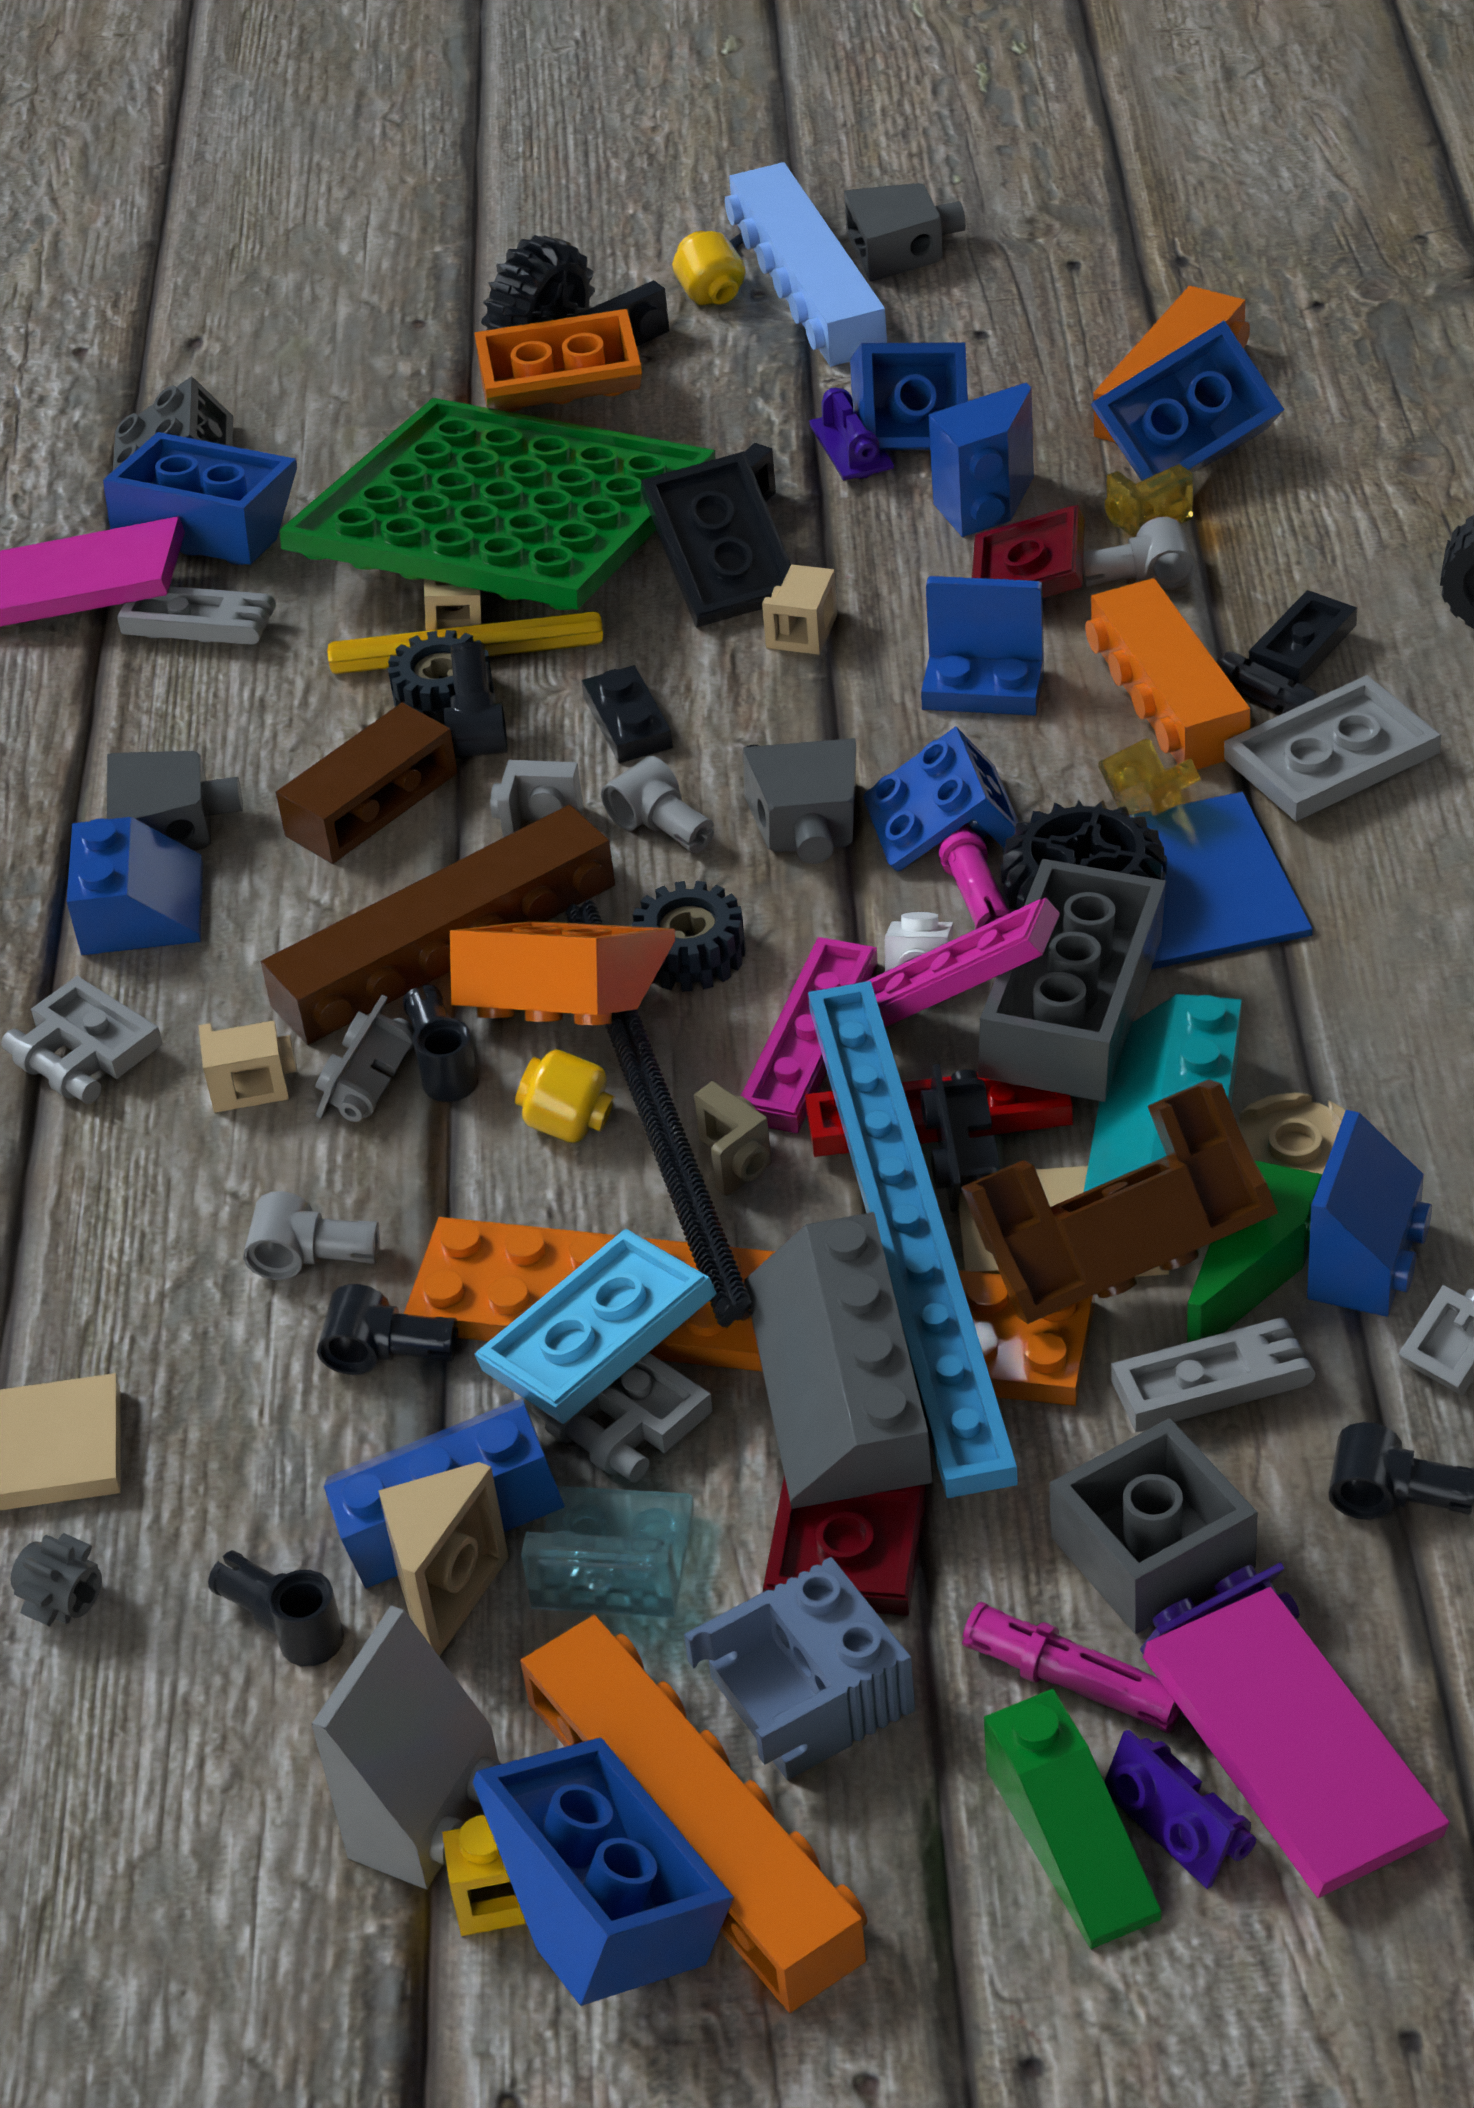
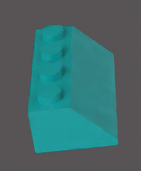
M1175 994L1132 1023L1106 1101H1099L1084 1192L1166 1156L1147 1107L1148 1105L1210 1079L1223 1085L1229 1104L1232 1107L1238 1063L1242 999L1219 998L1211 995Z

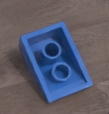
M1225 320L1099 397L1091 404L1150 495L1224 457L1267 430L1285 410Z
M602 1737L476 1771L472 1783L535 1947L580 2006L707 1964L734 1896Z

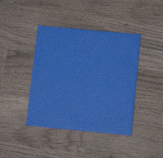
M1243 792L1129 815L1130 817L1143 816L1146 818L1148 828L1158 831L1159 839L1164 847V855L1167 856L1162 938L1151 970L1312 936L1313 929Z

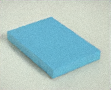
M624 1229L481 1347L474 1355L483 1372L562 1424H565L717 1295L710 1277L628 1229Z

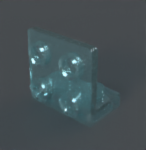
M558 1486L565 1508L547 1515L544 1532L526 1531L521 1552L531 1609L675 1618L694 1511L692 1495L688 1493Z

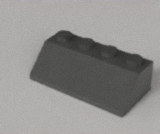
M870 1212L806 1224L744 1279L745 1288L747 1289L746 1293L749 1294V1299L752 1301L749 1304L750 1311L753 1313L751 1318L791 1509L933 1483L928 1430L875 1214Z

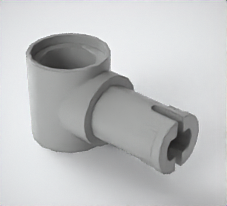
M1158 517L1145 523L1138 531L1137 537L1128 538V544L1084 551L1083 578L1086 587L1124 578H1135L1136 582L1155 578L1163 590H1174L1190 581L1194 575L1196 565L1182 524L1170 517Z
M655 756L646 757L607 783L601 790L602 803L607 813L618 826L625 830L633 831L641 824L646 825L653 831L663 830L680 842L691 853L702 851L713 838L714 830L712 827L714 824L712 820L682 802L679 784L674 773L668 765Z
M284 1191L270 1192L262 1195L256 1202L243 1259L246 1266L253 1273L273 1280L293 1277L301 1270L302 1264L316 1265L319 1258L376 1264L380 1247L379 1222L323 1219L321 1213L313 1212L311 1206L303 1198Z

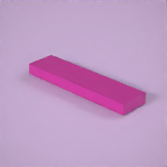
M1047 898L1039 899L867 980L872 983L884 1027L1042 956L1060 915L1059 911Z
M822 937L817 938L741 1096L752 1103L758 1112L767 1117L768 1128L798 1134L807 1116L805 1094L817 1093L827 1073L810 1013L808 992L861 983L871 979L878 964L877 947Z

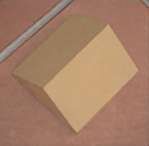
M480 1462L378 1490L398 1579L409 1616L439 1657L509 1558L492 1468Z

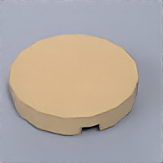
M1296 1092L1277 1094L1249 1104L1239 1114V1122L1237 1124L1254 1160L1323 1174L1345 1110L1329 1100L1328 1107L1321 1103L1312 1102V1095Z

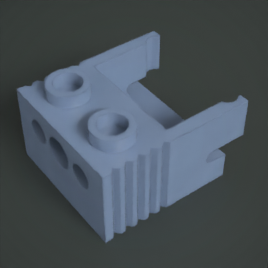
M832 1557L823 1560L822 1566L814 1565L811 1567L810 1572L802 1571L799 1573L798 1578L791 1577L787 1580L786 1584L776 1585L774 1591L766 1590L684 1634L687 1658L690 1665L694 1669L700 1661L709 1659L712 1680L755 1736L760 1760L764 1765L773 1761L787 1781L852 1746L853 1740L861 1741L864 1739L865 1734L872 1735L876 1733L877 1727L885 1728L888 1726L889 1721H898L901 1714L909 1715L915 1711L911 1656Z

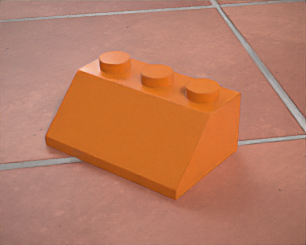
M627 309L474 332L486 408L514 412L528 406L547 403L565 404L574 399L598 395L616 396L625 391L640 389L642 368Z
M526 921L450 930L451 1005L477 1007V1017L480 1018L513 1017L514 1009L525 1010L526 1021L563 1020V1013H573L574 1024L577 1025L611 1024L612 1013L638 1009L675 942V929Z

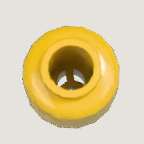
M697 231L686 236L678 245L672 263L675 277L688 297L697 305L711 303L720 305L729 302L736 296L746 274L744 262L731 242L722 233L715 231Z
M555 1049L547 1053L542 1060L536 1057L530 1060L517 1089L515 1104L522 1107V1118L527 1126L567 1143L574 1144L581 1141L590 1128L602 1131L612 1110L615 1096L605 1092L607 1075L602 1067L562 1050Z

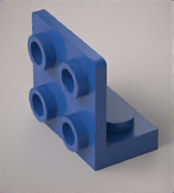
M928 577L926 583L929 659L921 690L922 710L1036 716L1044 678L1042 583L1028 580Z
M957 726L939 739L927 744L920 753L894 772L882 777L863 795L887 862L896 872L907 867L966 823L982 838L990 834L1003 848L1006 846V839L1015 834L1016 824L1019 823L995 765Z

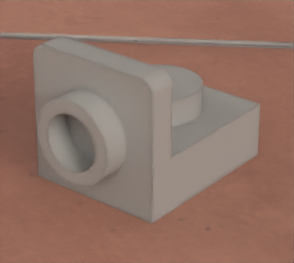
M508 760L502 782L494 783L491 791V814L493 818L500 819L503 838L518 831L522 820L537 821L569 804L581 815L583 811L577 762Z
M1442 1285L1398 1355L1404 1364L1461 1396L1465 1394L1474 1380V1290L1468 1289L1463 1296Z

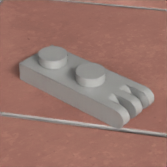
M170 586L166 596L124 603L117 619L121 634L253 645L259 641L269 621V617L276 607V601L272 596L264 593Z
M1277 1318L1111 1363V1382L1135 1432L1150 1429L1168 1418L1176 1422L1304 1387L1312 1382L1315 1377V1371L1309 1360L1304 1358V1351L1299 1341L1293 1338L1294 1332L1288 1321L1284 1318Z

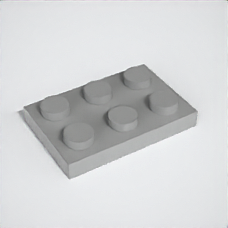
M1365 675L1225 740L1224 760L1297 822L1439 754L1441 734L1372 678Z

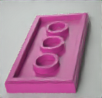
M179 516L1 550L0 627L166 596L185 534Z
M1271 1586L1146 1643L1143 1653L1144 1660L1317 1898L1444 1837L1450 1824L1449 1820Z

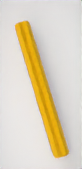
M592 611L332 641L328 644L327 655L331 672L334 674L388 669L390 656H397L395 650L397 647L403 644L410 648V638L418 635L424 641L428 639L427 632L437 631L438 637H445L446 630L456 631L457 639L464 633L473 636L474 642L477 640L483 642L485 650H488L489 657L597 645L603 641V627L600 614Z

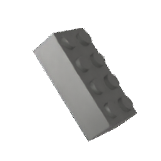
M1042 859L1024 906L1039 899L1047 898L1059 911L1060 915L1042 956L996 976L980 1017L979 1078L1057 1092L1074 1097L1106 1101L1161 942L1166 889L1165 880Z

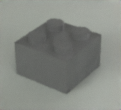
M1171 1418L1049 1482L1051 1538L1135 1635L1154 1625L1152 1619L1174 1603L1188 1597L1195 1602L1215 1591L1214 1586L1233 1572L1248 1565L1256 1568L1258 1512Z

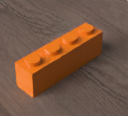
M1189 285L1093 392V401L1224 320L1242 347L1245 348L1250 334V325L1248 322H1245L1246 300ZM1094 411V437L1116 443Z
M1155 578L1091 595V620H1087L1085 624L1090 648L1094 653H1101L1104 657L1115 684L1125 687L1132 698V703L1140 719H1147L1153 727L1161 750L1164 753H1171L1184 773L1225 762L1224 741L1250 729V707Z

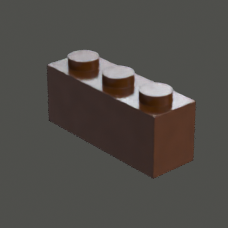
M401 702L276 791L285 837L329 863L334 864L458 773L450 728Z

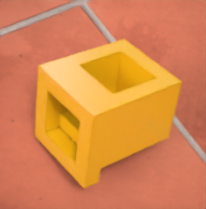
M485 1815L470 1818L459 1829L442 1832L449 1885L461 1936L527 1924L516 1895L472 1903L470 1890L510 1882Z

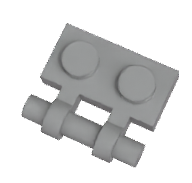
M78 975L31 1008L36 1028L27 1034L16 1028L11 1029L5 1033L1 1042L2 1048L12 1055L15 1065L31 1075L42 1074L49 1079V1085L54 1091L68 1099L76 1097L86 1104L94 1102L101 1093V1084L90 1077L92 1074L101 1069L115 1079H118L163 1045L158 1026ZM63 1045L72 1050L63 1058L54 1053Z
M649 1352L565 1424H562L531 1404L532 1413L546 1422L545 1428L547 1432L564 1443L574 1441L590 1452V1460L594 1465L610 1475L618 1472L631 1482H637L642 1479L649 1468L648 1458L634 1449L642 1441L646 1440L663 1453H666L713 1412L711 1394ZM599 1409L616 1420L607 1429H604L590 1419Z

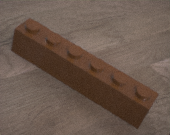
M569 804L261 960L270 1006L306 1045H309L352 1023L359 1011L366 1015L371 1013L381 995L387 997L386 1005L404 996L411 989L419 988L450 972V930L526 921L546 922L567 911L572 903L579 905L587 899L615 886L610 841Z

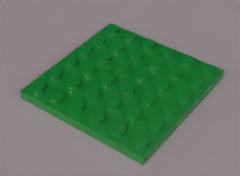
M432 398L279 530L281 549L302 553L306 558L313 560L331 559L351 563L357 569H380L400 573L406 579H429L458 587H468L497 593L502 598L508 600L527 599L549 604L550 607L557 610H578L656 531L640 490L641 480L716 459L715 450Z

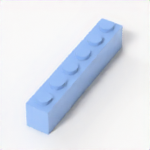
M785 162L729 175L731 195L725 197V209L731 225H738L746 248H753L762 273H769L772 277L777 296L780 299L785 298L789 303L794 322L796 324L802 323L806 329L811 348L813 350L819 349L829 366L832 367L850 362L851 357L861 343H887L884 306Z

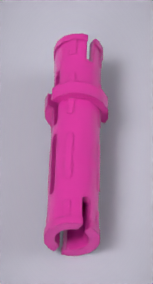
M966 823L939 843V857L945 872L954 877L975 924V929L1011 913V911L1008 910L986 862L988 853L982 837L973 833L970 825Z
M982 1601L974 1607L969 1615L962 1637L965 1638L962 1641V1645L1020 1669V1676L1034 1683L1043 1679L1060 1685L1099 1704L1142 1720L1144 1723L1156 1727L1167 1734L1171 1732L1177 1723L1182 1711L1157 1677L1096 1650H1091L1074 1643L1072 1640L1060 1636L1059 1629L1046 1622H1041L1036 1626L1005 1614L1003 1611L991 1607Z

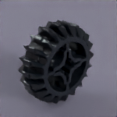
M534 235L531 240L521 239L517 249H508L506 262L496 265L498 274L494 282H488L491 291L489 298L483 301V304L487 306V313L482 318L481 323L487 327V330L570 318L592 308L589 303L590 297L595 293V288L589 284L593 277V270L587 267V257L580 254L578 248L571 246L569 242L558 238Z
M1078 799L1075 807L1064 808L1054 803L1049 814L1033 811L1030 822L1017 823L1015 834L1006 839V846L1003 850V864L1000 865L1001 883L1004 884L1005 896L1009 902V908L1014 910L1024 907L1042 859L1165 880V875H1167V856L1164 855V847L1159 839L1158 831L1148 828L1145 817H1130L1126 806L1115 810L1107 809L1104 800L1095 807L1083 806Z

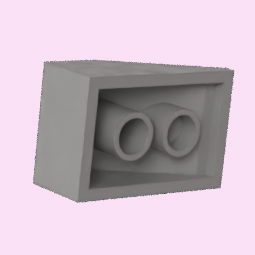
M391 1605L312 1722V1728L347 1858L427 1890L443 1864L447 1865L442 1832L461 1828L467 1820L472 1818L480 1805L472 1783L476 1771L502 1763L498 1760L491 1725L406 1611Z

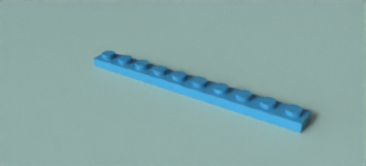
M867 981L808 992L811 1017L866 1213L874 1212L922 1410L946 1498L1018 1485L1015 1458L872 983Z

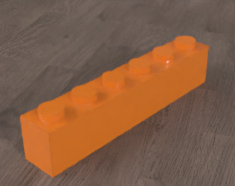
M594 1614L520 1659L528 1703L564 1747L602 1737L734 1896L720 1932L789 2014L866 1962L863 1927L867 1925V1916L857 1897L844 1884H840L837 1887L832 1885L820 1871L819 1860L808 1841L797 1831L788 1835L774 1819L773 1808L762 1789L752 1780L743 1783L730 1769L729 1759L718 1739L708 1730H703L699 1733L686 1719L684 1706L673 1688L665 1681L656 1684L644 1671L642 1659L627 1636L619 1633L614 1637Z

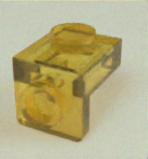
M1181 464L1175 465L1136 484L1119 471L1107 475L1106 514L1113 525L1120 527L1131 537H1137L1138 531L1145 523L1158 517H1170L1176 519L1180 524L1192 519L1193 473Z
M1147 738L1100 760L1098 763L1101 774L1117 807L1126 806L1128 813L1145 807H1149L1153 816L1185 801L1182 789L1201 780L1191 758L1164 769L1151 740Z

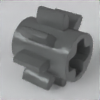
M65 1533L58 1539L45 1535L42 1538V1542L35 1541L28 1544L16 1558L11 1572V1586L14 1590V1595L25 1600L20 1613L49 1627L55 1619L67 1624L70 1622L71 1617L79 1618L86 1614L94 1605L102 1585V1574L98 1569V1564L87 1560L92 1546Z

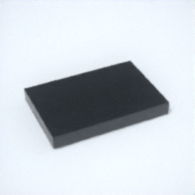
M739 452L641 480L640 490L695 627L698 628L761 610L764 598L772 596L775 586H782L791 563L745 452Z

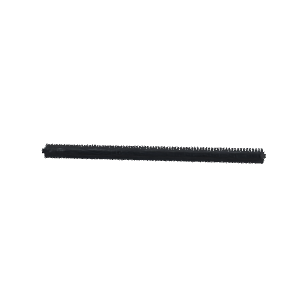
M588 899L581 907L572 903L565 913L569 920L567 923L604 925L602 923L603 920L600 919L601 916L597 910L598 908L595 906L596 904ZM637 1010L612 1013V1023L605 1026L609 1038H611L610 1041L613 1043L612 1046L615 1048L614 1051L617 1053L616 1056L620 1062L619 1065L622 1067L621 1070L624 1072L623 1075L626 1077L625 1080L628 1082L627 1086L630 1087L629 1091H631L632 1099L639 1112L638 1115L641 1117L640 1120L643 1122L642 1125L656 1157L655 1160L658 1162L657 1165L660 1167L659 1170L664 1178L663 1181L666 1183L665 1186L668 1188L669 1197L672 1199L671 1202L674 1204V1209H676L675 1213L678 1215L677 1218L682 1225L681 1229L684 1231L683 1234L686 1236V1241H688L687 1244L692 1252L691 1255L696 1263L695 1266L699 1269L698 1271L710 1277L717 1293L710 1300V1305L713 1308L712 1311L715 1313L717 1323L721 1327L728 1328L735 1320L745 1321L753 1314L749 1310V1304L752 1301L749 1299V1294L746 1293L747 1289L744 1287L745 1283L742 1282L743 1278L740 1276L741 1273L738 1271V1266L735 1265L736 1261L733 1259L734 1255L731 1254L732 1250L729 1249L730 1245L726 1243L728 1240L725 1238V1233L722 1232L723 1228L721 1227V1222L718 1221L719 1217L716 1216L717 1212L712 1205L713 1201L710 1200L711 1196L708 1195L707 1186L703 1184L705 1181L702 1179L703 1176L700 1174V1169L697 1168L698 1164L695 1163V1155L692 1153L688 1138L685 1137L686 1133L683 1132L684 1128L681 1127L682 1123L679 1122L678 1113L675 1112L677 1109L674 1107L675 1104L672 1102L673 1099L670 1097L671 1094L668 1092L669 1089L666 1087L667 1084L664 1082L665 1079L662 1077L663 1074L660 1072L661 1069L658 1067L659 1064L653 1049L650 1048V1040L647 1038L648 1035L645 1034L644 1025L641 1024L642 1020H640L638 1015L639 1012Z

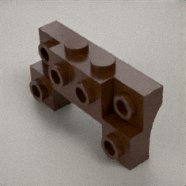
M1208 1079L1147 1106L1166 1153L1165 1157L1050 1207L1034 1165L1024 1160L961 1187L984 1247L993 1254L1018 1318L1029 1324L1095 1294L1099 1298H1108L1124 1293L1137 1284L1135 1276L1158 1266L1160 1270L1166 1271L1187 1265L1198 1258V1248L1278 1213L1268 1185L1240 1132L1221 1083Z

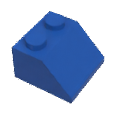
M965 342L861 343L850 359L853 413L857 414L866 430L876 435L879 440V450H930L929 414L968 402Z
M1027 382L929 414L933 504L961 537L1011 521L1034 478L1032 388Z
M133 817L101 818L89 822L72 823L67 906L81 955L201 942L203 861L201 854Z
M1345 1111L1311 1205L1307 1299L1388 1317L1396 1291L1407 1293L1410 1289L1416 1264V1252H1412L1410 1249L1413 1242L1425 1243L1431 1221L1432 1204L1422 1202L1424 1174L1360 1112Z

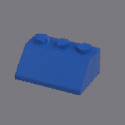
M157 432L103 479L110 529L179 516L185 530L180 548L181 553L224 559L234 565H251L277 540L297 470L296 458Z
M523 1398L327 1477L324 1489L340 1538L365 1589L398 1576L378 1490L480 1462L492 1468L504 1532L565 1508Z

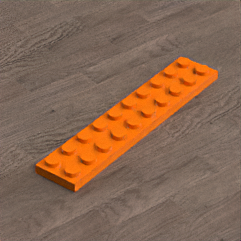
M438 1217L404 1314L456 1318L458 1338L489 1342L617 1235ZM643 1238L699 1270L695 1266L696 1263L691 1255L692 1252L689 1250L688 1242ZM729 1247L732 1250L731 1254L734 1255L735 1265L738 1266V1271L741 1273L740 1276L743 1278V1283L745 1278L776 1252ZM958 1270L996 1397L1076 1406L1095 1306V1295L1027 1324L1017 1317L1000 1274ZM710 1301L649 1351V1353L661 1361L763 1372L751 1316L745 1321L735 1320L728 1328L721 1327L717 1323Z

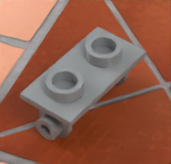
M381 995L369 1016L360 1011L357 1013L342 1042V1045L348 1048L345 1055L341 1058L332 1054L326 1062L315 1085L316 1088L324 1091L315 1115L316 1117L321 1119L330 1104L338 1107L340 1114L349 1121L358 1122L362 1118L369 1117L375 1110L376 1104L391 1079L371 1067L374 1066L394 1076L407 1053L412 1049L413 1026L402 1018L392 1020L381 1014L387 1000L386 996Z

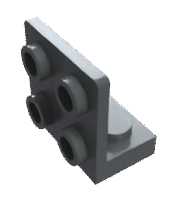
M192 376L177 387L174 385L169 386L157 396L151 406L138 415L136 413L130 414L118 425L115 431L113 470L157 432L233 446V415Z

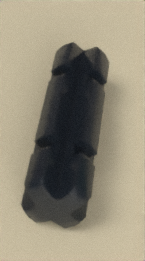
M1234 651L1226 652L1222 659L1218 658L1217 664L1236 689L1238 686L1240 687L1238 690L1240 694L1275 711H1280L1281 708H1284L1283 714L1319 697L1315 690L1301 683H1296L1295 687H1293L1294 681L1257 662H1252L1251 666H1249L1250 660Z

